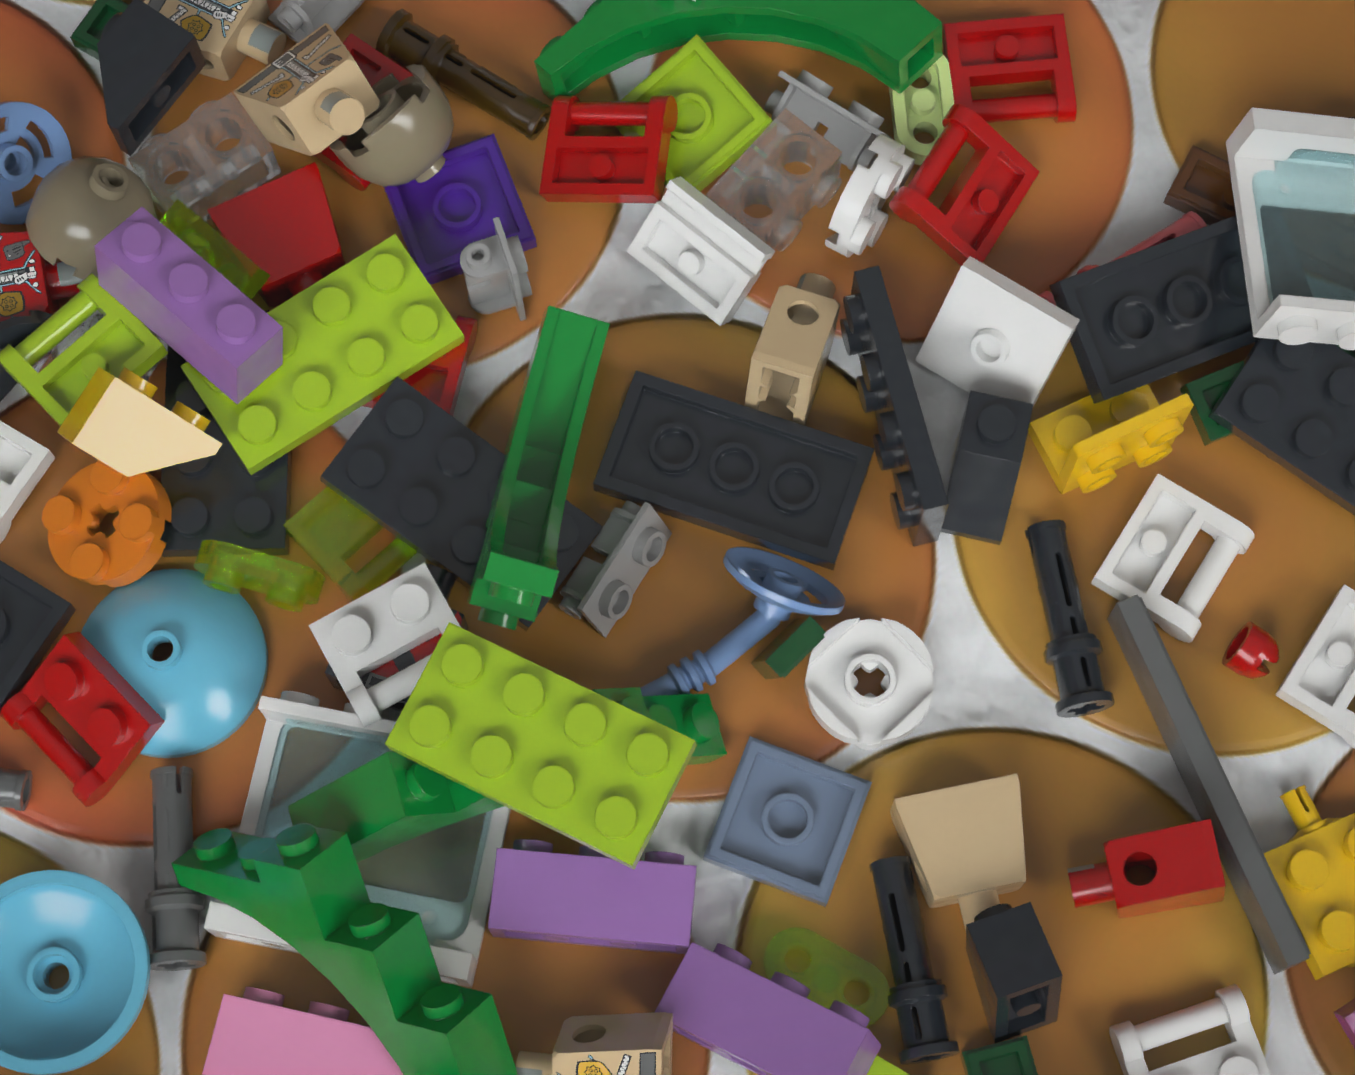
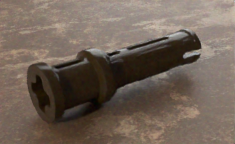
M400 9L395 12L380 33L376 44L377 51L405 66L412 64L423 65L438 84L452 90L480 109L515 128V130L524 134L528 139L535 140L546 126L550 118L551 106L531 97L500 76L468 59L459 52V46L455 44L453 38L445 34L440 37L434 35L414 23L413 15L408 11Z

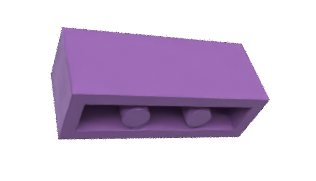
M140 207L95 245L99 285L236 404H239L283 364V327L145 208Z
M529 839L514 840L513 849L497 848L488 929L493 937L676 954L687 953L691 943L697 866L684 865L683 855L662 851L646 852L644 861H639L635 870L585 845L579 847V855L552 853L553 844Z
M693 942L691 943L655 1012L673 1013V1032L757 1075H867L882 1046L872 1032L866 1028L870 1019L861 1012L836 1000L827 1009L807 999L811 990L802 983L777 971L774 972L771 980H768L749 970L753 963L749 958L720 943H717L713 952Z

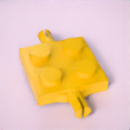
M1302 785L1280 796L1298 832L1285 844L1263 854L1311 953L1309 954L1310 958L1305 961L1314 979L1318 980L1344 967H1355V813L1344 818H1326L1322 820L1306 790V785Z

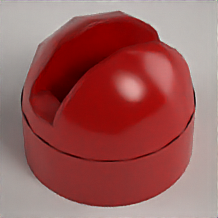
M1250 621L1239 630L1229 644L1223 656L1222 664L1238 675L1250 679L1265 677L1270 671L1263 663V660L1277 663L1279 660V647L1276 640L1266 630Z

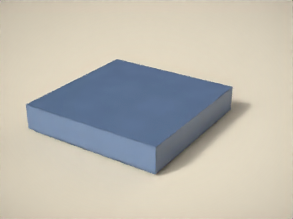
M750 736L704 853L703 861L826 907L872 782Z

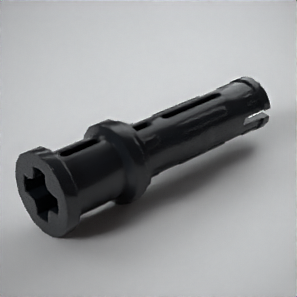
M1047 520L1027 527L1025 536L1029 542L1038 582V591L1041 596L1050 636V642L1046 644V650L1043 654L1045 663L1053 666L1060 701L1055 705L1056 713L1059 717L1064 718L1091 715L1112 707L1115 703L1113 693L1105 691L1097 657L1103 651L1101 641L1096 638L1095 634L1088 632L1079 593V585L1066 536V524L1063 520Z
M894 856L869 864V868L873 875L882 919V928L895 986L889 989L890 995L887 996L889 1007L897 1010L904 1049L898 1053L900 1063L908 1065L948 1058L957 1055L960 1051L958 1042L950 1040L942 1002V1000L948 997L946 985H942L941 979H936L933 975L924 932V923L911 869V857Z

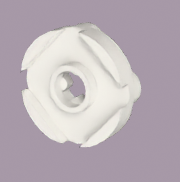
M883 134L878 135L868 148L879 154L870 169L860 164L857 165L839 199L828 227L837 233L825 239V246L846 257H850L853 253L860 255L866 245L871 248L875 245L889 217L881 209L893 190L897 192L901 186H904L915 162V159L904 154L905 146Z
M860 618L848 619L830 628L824 634L825 638L811 652L804 684L809 708L817 722L835 738L845 743L854 744L864 750L877 749L882 745L893 744L911 734L921 724L930 708L935 683L932 673L934 669L931 655L922 640L903 624L881 618V621L873 619L860 620ZM859 668L868 673L873 672L876 668L880 669L885 674L880 684L885 692L877 697L871 693L864 696L860 695L855 690L858 679L854 672Z

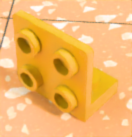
M1146 384L1096 404L1093 403L1091 395L1030 422L1028 434L1061 495L1080 487L1082 493H1089L1111 482L1117 476L1115 470L1135 461L1138 467H1146L1170 454L1173 450L1171 445L1175 438L1184 431L1183 424L1194 404L1188 393L1159 405L1149 385Z

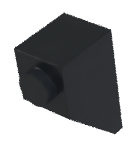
M133 0L123 13L115 14L107 22L102 32L101 40L97 43L107 123L120 149L129 156L136 151L206 65L195 35L141 0Z
M970 391L962 418L946 492L949 506L940 532L997 545L1001 544L1022 462L1033 404Z
M1031 902L1014 908L1007 903L998 904L980 912L974 918V922L966 924V951L994 1042L998 1043L1056 1022L1063 975Z

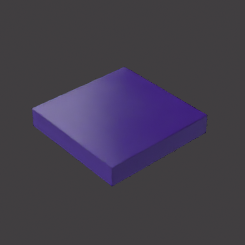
M494 134L446 150L443 153L446 159L443 167L425 182L418 183L414 179L399 186H383L408 252L430 285L463 274L460 265L461 252L470 243L496 235L493 218L499 217L506 238L518 236L523 252L537 247L535 235Z

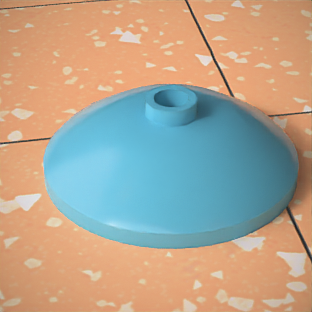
M162 569L148 572L137 581L126 586L117 587L110 592L90 614L81 632L165 721L140 752L141 755L155 758H179L206 751L220 744L235 733L249 718L260 700L268 672V648L258 617L248 602L234 588L206 573L189 569ZM161 643L173 644V652L167 660L161 662L153 660L152 654L157 645Z
M43 870L23 874L0 884V1066L32 1075H52L73 1071L94 1062L109 1052L122 1040L136 1021L143 1007L150 981L151 967L148 942L139 919L131 907L116 892L100 881L71 871ZM58 966H66L69 970L68 982L59 989H53L49 983L51 972Z

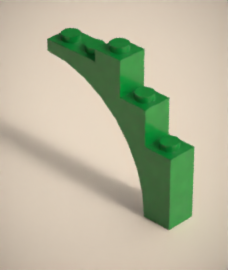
M596 0L590 5L584 17L563 36H557L545 45L540 56L534 60L542 92L553 101L557 95H576L595 80L637 59L683 46L695 35H698L704 43L723 40L768 41L819 51L863 69L901 94L943 56L942 22L915 0H696V2L692 0Z
M548 306L544 311L505 447L504 455L506 457L486 523L488 530L467 603L481 607L477 620L516 630L519 618L535 622L542 596L552 598L559 574L557 548L567 491L610 323L553 306Z
M640 687L592 690L694 739L697 746L687 765L710 763L727 755L720 732L719 719L713 709L709 693L642 696ZM388 751L290 804L288 810L292 826L309 823L315 827L346 832L358 863L390 847L430 831L504 807V805L394 751Z
M302 823L286 828L274 839L234 832L227 828H218L200 835L194 841V847L171 863L179 886L217 898L254 918L294 947L333 983L364 1018L397 1063L403 1075H518L492 994L442 982L420 914L386 906L382 903L370 902L346 832Z

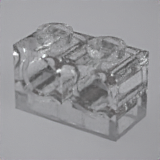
M232 92L218 101L212 100L200 105L193 111L189 120L167 134L160 133L150 137L140 146L136 154L128 158L135 174L141 178L150 190L152 201L179 238L210 219L207 209L257 188L281 173L271 145ZM229 138L240 139L239 143L230 150H215L217 145L223 140ZM174 172H189L187 177L179 183H164L166 178Z
M785 108L706 193V197L772 249L776 248L782 252L794 241L801 231L803 222L800 220L814 205L818 208H823L842 184V179L839 177L842 151ZM799 161L809 165L812 170L806 174L796 175L786 171L783 167L790 162ZM753 204H762L769 207L773 213L765 218H753L743 210Z

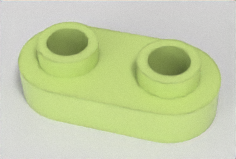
M944 55L919 77L928 82L929 85L927 87L915 88L910 85L901 94L889 87L894 140L905 146L904 154L915 159L914 164L916 165L923 163L943 132L942 120L951 106L954 105L950 67ZM920 132H927L935 140L932 143L923 144L918 142L914 135Z

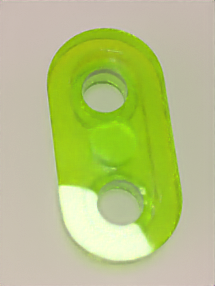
M203 540L201 542L194 568L204 574L203 584L210 588L230 594H239L242 587L266 594L265 601L268 604L292 612H301L304 604H317L325 582L323 574L308 566L217 540Z
M805 928L785 929L776 934L769 942L763 960L764 973L768 980H771L775 971L783 973L811 990L807 999L827 1009L836 1000L861 1012L870 1019L866 1028L875 1024L884 1014L888 1006L887 996L890 995L889 985L883 973L873 964ZM800 949L806 952L810 959L808 969L799 973L789 970L784 960L785 955L789 951ZM850 982L864 984L869 993L868 1001L862 1005L850 1004L844 997V987Z

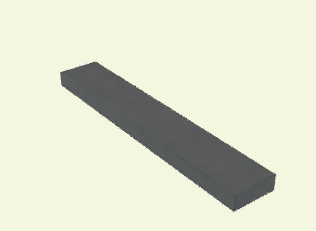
M1137 594L1117 602L1107 620L1201 820L1211 819L1220 861L1274 975L1292 968L1309 959V954L1311 953L1144 601Z

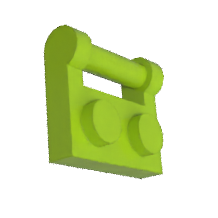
M92 273L77 285L80 292L15 348L8 344L0 351V365L60 426L99 367L117 378L124 367L142 377L168 354L164 345L136 316L99 285L98 278ZM97 310L104 315L102 319L38 373L33 368L39 360Z

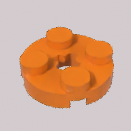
M100 460L75 473L63 485L58 495L48 500L42 511V522L48 530L49 548L58 566L69 576L93 586L107 585L111 588L129 585L143 577L153 568L162 556L166 546V542L160 540L164 532L165 520L171 523L172 508L168 494L154 476L145 472L126 477ZM118 511L119 515L113 520L115 532L111 536L100 532V524L103 518L109 512L114 513Z

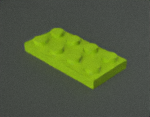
M394 234L267 313L283 327V364L239 404L232 401L189 362L183 364L181 368L249 473L253 475L384 393L397 376L402 380L408 378L459 346L465 340L464 334L397 235Z
M450 622L385 742V745L390 750L635 870L697 746L694 739Z

